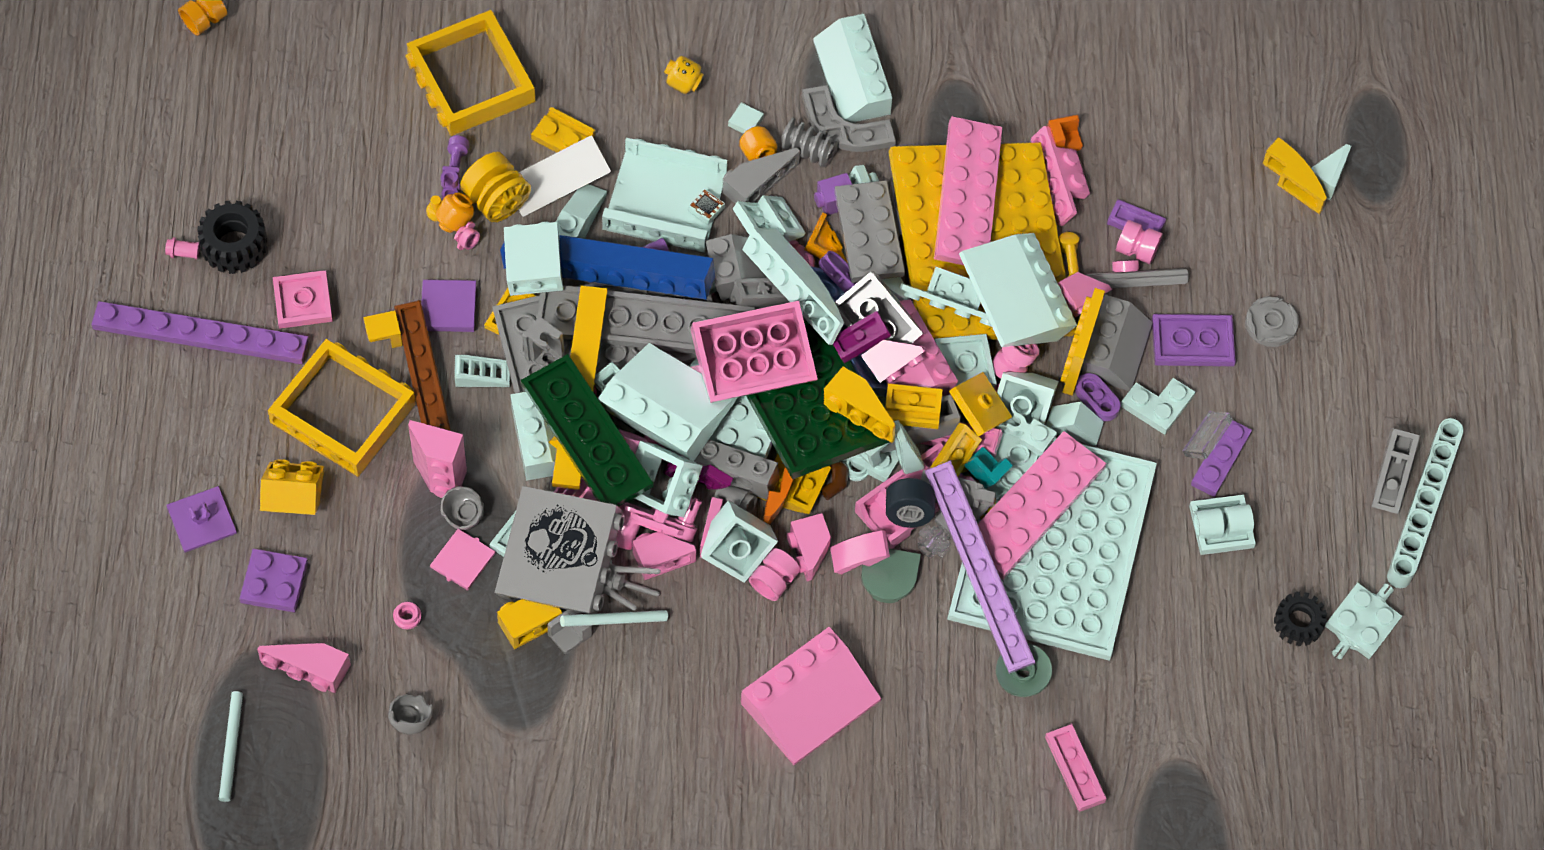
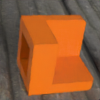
M1078 115L1048 121L1056 147L1076 151L1082 150L1083 145L1078 133L1080 121Z

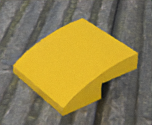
M777 454L774 462L778 463L780 479L774 490L775 492H779L783 471L786 468ZM827 466L793 479L783 508L810 514L831 467Z

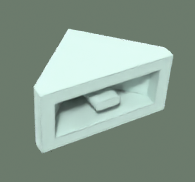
M1082 402L1052 406L1046 426L1056 431L1058 436L1065 431L1078 442L1096 447L1104 421Z

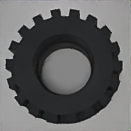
M229 200L225 201V204L221 206L217 203L214 205L213 210L208 209L205 212L206 217H201L197 232L203 257L212 268L217 266L220 272L224 273L225 270H228L229 274H235V270H240L241 273L246 272L247 267L252 269L256 266L255 261L261 262L264 258L263 253L267 251L266 243L268 242L262 217L260 218V213L257 209L253 210L252 206L248 203L243 206L242 201H236L235 204H231ZM233 231L246 234L241 240L233 243H226L220 240L223 235Z

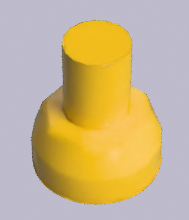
M437 195L431 197L430 203L426 208L427 216L432 221H438L435 213L442 202L441 198Z

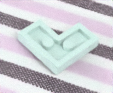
M1172 378L1158 397L1140 384L1135 383L1121 401L1120 407L1165 435L1194 398L1195 391Z

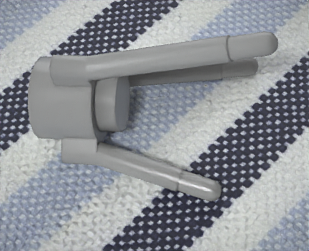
M610 563L611 576L608 584H604L603 594L611 596L632 610L637 609L636 605L616 593V590L620 591L624 586L653 596L660 595L659 591L625 581V575L621 574V572L660 574V569L617 566Z

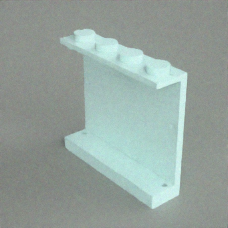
M626 138L625 155L609 207L605 208L603 212V230L651 241L663 238L668 245L705 253L706 241L709 239L713 221L707 225L690 213L688 206L704 189L720 199L723 190V177L727 173L728 160L714 155L697 154L692 150L675 149L665 144H652L642 139Z

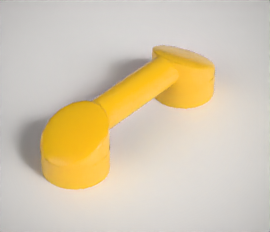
M1063 232L1059 235L1061 252L1066 254L1069 276L1079 272L1076 254L1079 236L1073 232Z

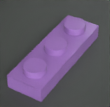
M1228 418L1195 474L1191 486L1215 497L1250 437L1252 430Z

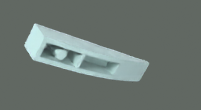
M753 228L742 250L789 302L799 301L803 317L828 345H833L844 321L825 285L806 260L777 229Z

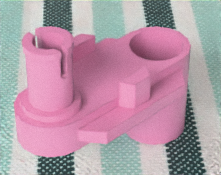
M691 497L685 517L675 519L668 517L669 514H665L653 507L651 510L628 502L619 506L623 511L625 520L622 530H618L616 541L618 542V547L631 550L632 541L636 539L640 526L684 541L693 542L697 531L696 525L693 523L702 501L697 498L692 499Z

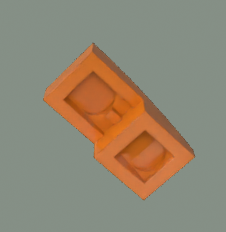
M786 468L783 471L779 492L769 491L763 521L769 525L783 508L793 480Z

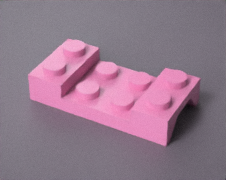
M941 442L921 455L924 462L923 470L930 469L932 463L944 447ZM901 469L855 503L854 512L872 532L881 530L886 532L889 549L894 548L908 538L914 528L901 527L889 521L886 516V490L893 482L900 479L917 478L921 480L923 470L905 474ZM961 473L958 478L975 481L971 476H964ZM935 503L936 513L940 510L938 503Z

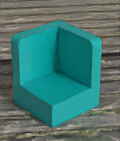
M984 447L980 448L964 464L970 473L983 484L985 489L994 485L1013 466L1006 458L998 462Z

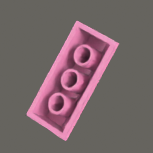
M911 299L900 301L924 333L912 344L924 346L927 351L922 354L925 358L912 368L909 364L900 370L902 375L889 384L943 389L942 397L950 395L949 391L958 382L956 376Z

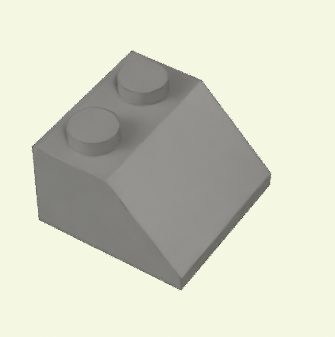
M730 234L706 241L709 258L714 260V282L721 301L731 298L735 279L768 278L742 250L748 237Z

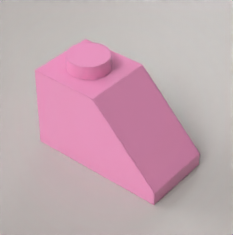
M660 532L653 534L644 533L632 541V552L638 566L661 570L660 574H642L644 580L696 562V549L694 545Z

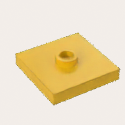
M984 372L955 386L949 391L978 437L1012 418V415Z

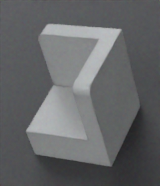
M566 610L548 623V635L564 654L569 653L592 636L591 625L561 626L560 618L562 615H582L580 612Z

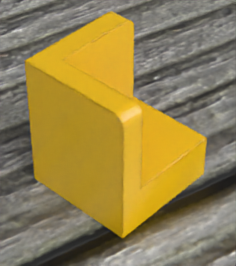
M395 310L363 317L369 342L390 338L392 348L402 346Z

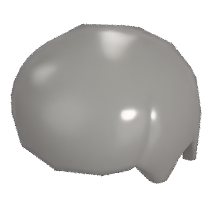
M456 486L448 490L443 496L440 510L442 516L452 527L469 530L477 526L483 518L484 503L473 489Z
M400 695L390 703L388 718L391 725L397 731L406 735L417 734L429 725L433 705H428L422 695Z

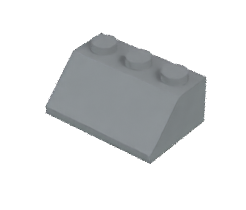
M1104 295L1083 360L1080 376L1092 373L1097 375L1107 385L1130 391L1133 387L1153 322L1131 302Z

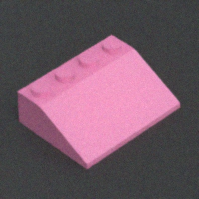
M799 301L692 323V339L710 403L817 380Z
M830 627L826 628L741 692L742 706L793 765H796L881 701V697L847 646Z

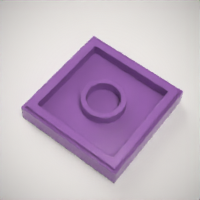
M423 280L421 305L427 331L474 332L476 281Z

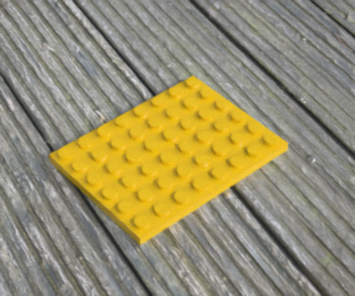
M1041 143L1000 144L991 242L1015 234L1034 233L1051 267L1052 273L1057 283L1066 278ZM946 145L890 147L888 152L911 286L927 291L935 266L970 278L964 265L934 259ZM920 297L919 301L913 299L916 310L934 340L937 338L982 334L987 335V340L998 339L993 327L980 323L981 317L971 314L970 319L955 314L956 309L946 305L943 310L929 305L930 299ZM980 303L978 310L985 312L982 303ZM1073 328L1065 336H1073L1076 329Z

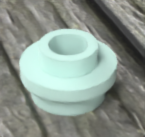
M855 457L848 458L844 462L849 469L848 479L852 481L864 480L869 475L866 472L868 463L864 460L865 468L860 472H855L851 469L852 464L850 463V460Z

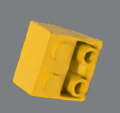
M285 459L269 462L261 478L260 511L315 515L320 504L324 466L317 465V463L312 461L295 464Z

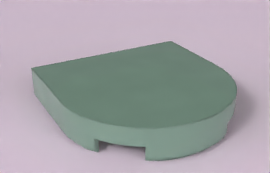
M889 549L890 557L870 567L862 566L861 581L863 586L872 595V598L879 602H898V600L909 595L915 587L921 554Z

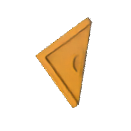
M822 212L804 250L820 259L828 251H834L847 262L842 252L843 247L835 231L831 230L826 220L827 214Z

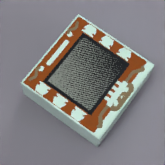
M704 189L688 206V211L709 225L725 208V203Z

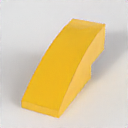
M1278 137L1266 150L1262 164L1280 176L1277 184L1279 187L1320 214L1327 199L1321 183L1306 161L1290 145Z

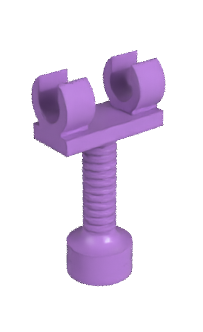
M452 136L448 142L447 150L451 154L449 167L443 166L442 200L448 194L460 193L459 167L461 157L467 155L469 149V141L463 136Z

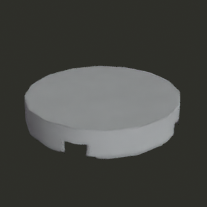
M1278 297L1257 299L1248 309L1245 317V328L1249 336L1257 343L1267 347H1279L1287 344L1294 338L1299 326L1298 314L1295 308Z

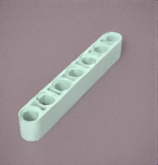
M1448 418L1443 420L1434 436L1387 573L1388 582L1395 588L1407 587L1417 570L1463 435V426L1456 419ZM1444 433H1449L1453 437H1448ZM1436 455H1441L1446 460H1441ZM1430 477H1431V478H1434V479H1436L1438 482H1437V483H1436V482H1432V481L1429 480V478H1430ZM1420 500H1425L1429 502L1430 505H1425ZM1413 523H1418L1423 528H1417L1413 525ZM1405 546H1411L1415 551H1409ZM1397 569H1403L1407 574H1401Z

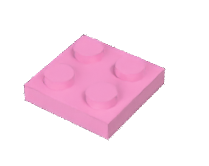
M326 270L273 277L279 329L333 322Z

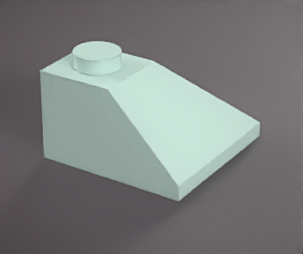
M1003 372L997 394L1012 415V418L1002 425L1009 423L1015 427L1019 426L1017 422L1013 421L1015 413L1023 415L1028 424H1031L1033 419H1036L1045 425L1059 381L1035 373Z

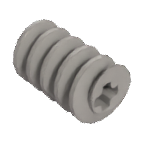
M792 117L781 137L782 148L784 150L797 148L800 150L803 159H807L810 156L812 163L819 161L820 167H826L832 161L837 151L839 140L832 144V135L823 140V131L821 130L816 135H813V126L804 131L805 123L801 122L796 127V119Z

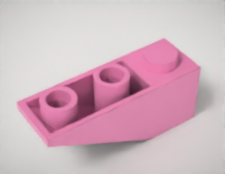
M324 643L259 646L257 649L261 663L272 670H276V668L281 669L292 679L297 681L306 680L314 688L322 692L328 690L336 693L351 666L349 654Z

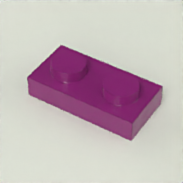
M875 311L838 333L833 345L842 361L846 363L887 339L891 334L879 313Z

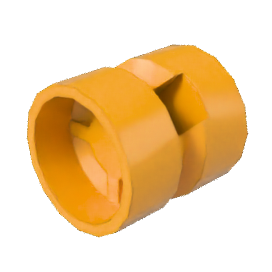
M190 0L178 9L184 24L197 36L210 28V22L217 23L227 16V10L222 0H196L195 2Z

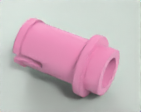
M176 237L167 239L165 254L170 255L171 258L175 256L199 258V242L179 241Z

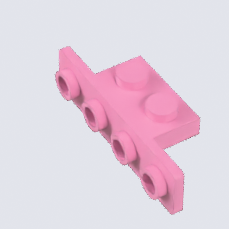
M1043 126L1031 138V143H1041L1054 216L1057 225L1064 226L1077 213L1073 198L1085 199L1090 194L1077 151L1056 147L1050 127Z

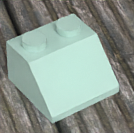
M728 500L711 521L701 557L745 583L778 540L769 524Z

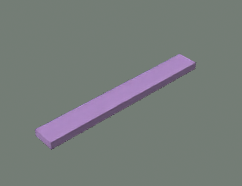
M951 461L925 470L926 477L934 489L936 501L1008 673L1010 674L1035 664L1034 657Z

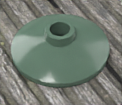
M1028 644L1034 657L1035 664L1010 674L1001 655L996 664V676L999 684L1006 692L1017 697H1030L1040 693L1047 687L1052 676V665L1049 657L1042 649L1032 644ZM1023 670L1029 672V675L1025 678L1019 675Z

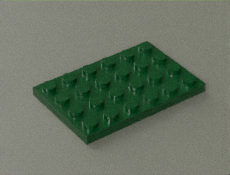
M804 321L817 380L746 395L792 480L890 443L884 438H878L865 427L855 425L842 414L832 412L824 405V388L839 370L845 367L856 374L857 372L850 360L844 363L834 345H828L808 321Z

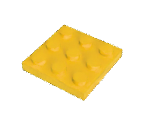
M1094 288L1092 298L1086 296L1060 382L1065 383L1062 393L1073 396L1105 293L1104 290Z

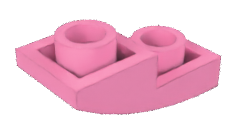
M883 530L857 536L830 547L834 572L841 575L860 565L870 567L890 557L886 532Z

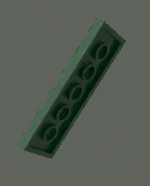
M568 354L521 379L522 387L597 501L614 504L619 507L654 487L653 481Z

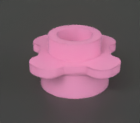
M468 222L466 226L458 229L454 237L458 243L457 249L463 250L465 248L470 250L476 246L480 239V233L474 229L475 223Z

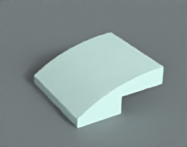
M762 195L758 203L737 201L733 207L735 214L749 235L753 228L777 229L789 242L803 237L806 233L783 197Z

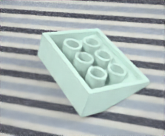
M1034 233L1015 234L959 253L1001 347L1056 342L1077 326Z
M648 343L611 379L598 400L609 414L667 449L694 461L738 397L710 403L701 373Z

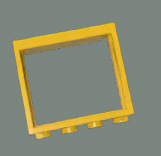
M492 10L407 43L408 54L405 57L408 61V66L410 69H415L417 73L415 77L419 87L426 89L428 93L426 98L432 109L436 108L439 124L447 128L450 136L535 102V88ZM485 31L516 88L453 114L422 56Z
M325 339L268 409V415L271 424L359 477L416 403L414 391L409 385L403 382L398 383L383 369L377 370L370 366L365 358L359 355H352L342 344L338 342L333 343ZM329 358L398 399L356 453L287 411Z

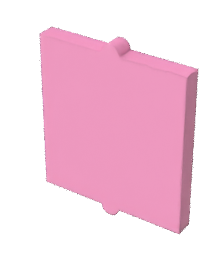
M457 529L431 563L430 568L445 576L447 581L452 580L466 590H469L496 553L491 548L482 544L479 538H473Z

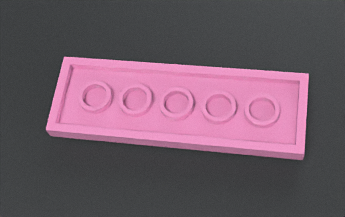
M951 117L949 120L934 254L935 260L964 265L959 255L961 251L991 242L1002 127L957 117Z
M1065 431L1060 434L978 523L980 532L1002 580L1106 467V462Z

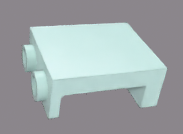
M541 222L532 225L517 224L512 227H504L506 276L510 296L563 290L559 247L560 234L557 222Z

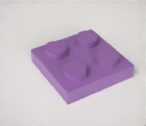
M253 549L240 595V603L295 612L308 564L307 558Z

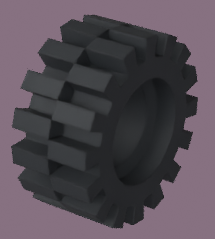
M1295 592L1293 597L1289 594L1285 600L1282 599L1277 608L1274 618L1276 632L1281 631L1279 637L1282 640L1288 637L1287 643L1292 644L1294 640L1296 641V646H1301L1302 642H1305L1306 646L1310 645L1312 640L1314 642L1318 640L1325 627L1327 611L1323 610L1324 604L1322 602L1317 604L1318 598L1316 596H1313L1312 600L1309 599L1310 593L1305 592L1303 596H1300V592ZM1294 611L1305 612L1309 615L1311 623L1307 627L1296 626L1291 622L1290 614Z

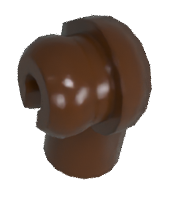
M837 462L830 466L832 482L824 486L820 491L826 500H830L847 487L849 469L843 462Z

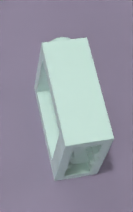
M640 441L635 456L653 483L662 459L676 465L677 468L665 502L649 495L651 489L635 497V499L665 514L685 517L702 465L660 445Z

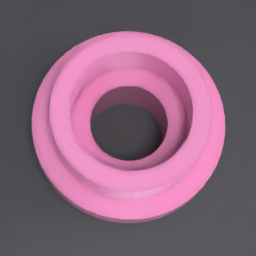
M403 602L394 610V622L402 629H412L420 623L421 611L416 604ZM405 614L412 615V618L409 620H404L402 617Z

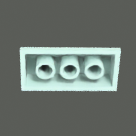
M860 14L838 19L814 37L813 41L837 115L850 123L890 115L892 96L865 15Z

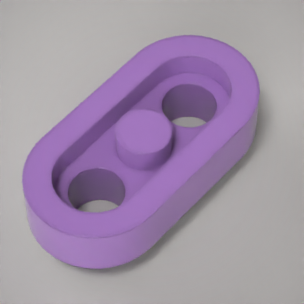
M1092 373L1081 375L1075 386L1078 398L1103 421L1115 419L1120 409V401L1117 396L1097 375ZM1085 388H1090V389H1092L1093 391H1092V392H1086L1084 389H1085ZM1107 407L1110 409V411L1106 412L1103 411L1101 408Z

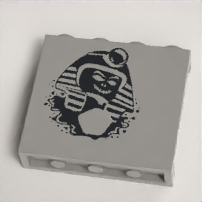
M522 486L494 593L504 599H524L580 613L597 614L598 611H601L604 603V595H602L604 584H608L611 576V569L609 568L611 557H615L618 548V542L616 541L618 530H622L625 517L623 511L614 504Z

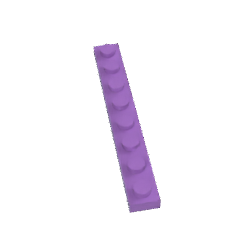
M98 301L91 324L93 330L302 365L309 343L308 336Z

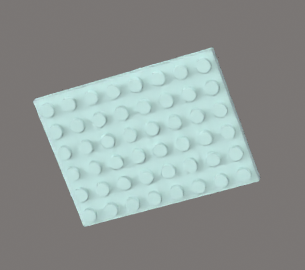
M1002 424L997 427V429L1002 430L1003 435L994 458L998 462L1006 458L1013 466L994 485L985 489L996 492L995 504L993 506L997 504L998 500L1009 491L1040 457L1019 444L1021 436L1008 434L1005 430L1006 425ZM1083 445L1106 462L1105 469L1001 581L1026 640L1110 661L1157 463ZM962 563L947 620L990 630Z

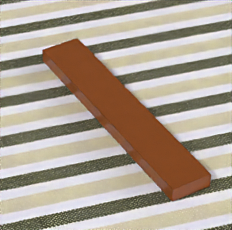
M421 301L396 305L394 308L421 423L451 431Z

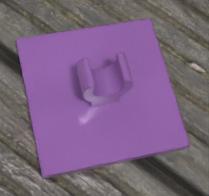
M219 486L166 505L184 553L237 534Z

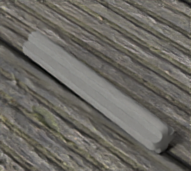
M1185 268L1086 274V276L1110 285L1111 288L1186 284L1189 278L1188 271Z

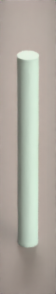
M666 610L562 615L560 623L562 627L662 622L668 620V613Z
M234 691L231 694L219 800L223 802H229L231 798L243 693Z

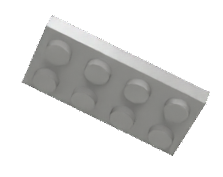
M887 180L835 186L834 193L851 283L859 282L870 271H875L881 279L904 277L905 271Z

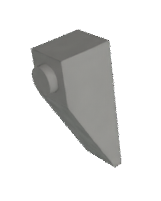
M793 148L741 163L737 168L730 169L723 177V194L735 204L737 201L756 203L762 195H765L799 165L800 150Z
M1391 428L1371 507L1396 514L1399 513L1420 435Z

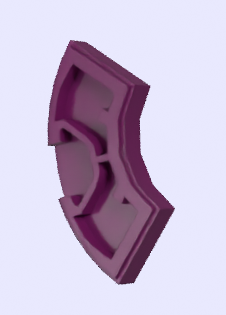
M668 463L663 473L672 478L677 466ZM712 465L702 466L697 483L707 485V489L717 490L729 487L733 477Z

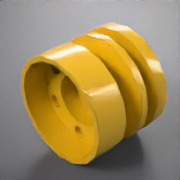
M492 152L478 159L469 167L460 183L461 190L473 203H477V208L484 213V216L490 222H499L513 215L523 206L531 192V185L518 171H514V166L501 152Z

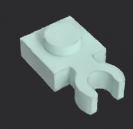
M1015 413L1013 416V421L1017 422L1019 426L1015 427L1008 423L1005 429L1012 436H1021L1019 444L1039 456L1048 449L1057 435L1056 431L1036 419H1033L1031 424H1028L1025 417L1019 413Z

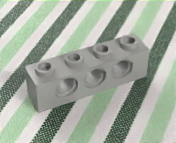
M712 440L707 441L694 462L702 466L712 465L733 477L730 486L751 491L754 496L766 500L769 491L775 490L780 479L777 462Z

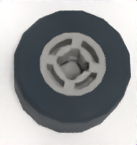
M905 478L893 482L887 488L886 516L895 525L915 528L929 523L934 518L935 492L933 487L926 481L917 478Z

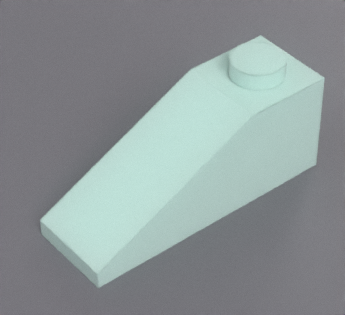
M589 184L577 189L556 220L559 234L585 239L607 195V191Z

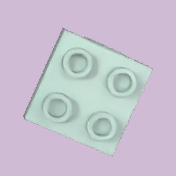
M1244 495L1190 502L1189 508L1200 555L1255 547L1253 513L1250 505L1246 504Z

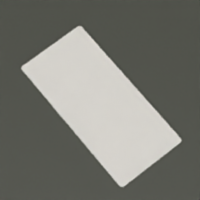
M592 136L519 172L531 185L528 199L519 208L523 217L611 172Z

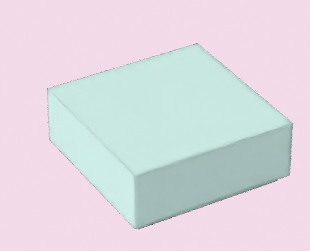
M740 103L728 121V126L744 134L748 129L759 126L764 113Z

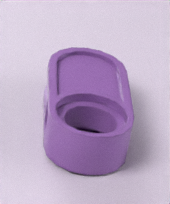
M828 251L819 260L821 269L845 293L858 283H851L848 263L834 251Z

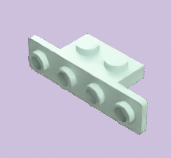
M935 266L927 291L903 283L900 285V289L905 291L904 296L917 301H919L920 297L930 299L929 305L943 310L946 305L956 309L955 314L970 319L971 314L981 317L980 323L992 327L986 312L978 310L981 301L970 278Z

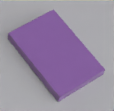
M1153 314L1154 365H1235L1232 315Z

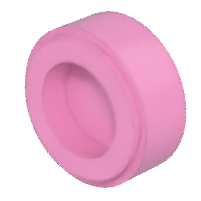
M1139 260L1113 261L1112 270L1114 272L1138 271Z

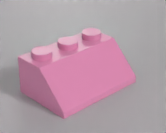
M410 420L408 426L413 462L430 492L443 498L448 490L456 486H462L467 472L463 434Z

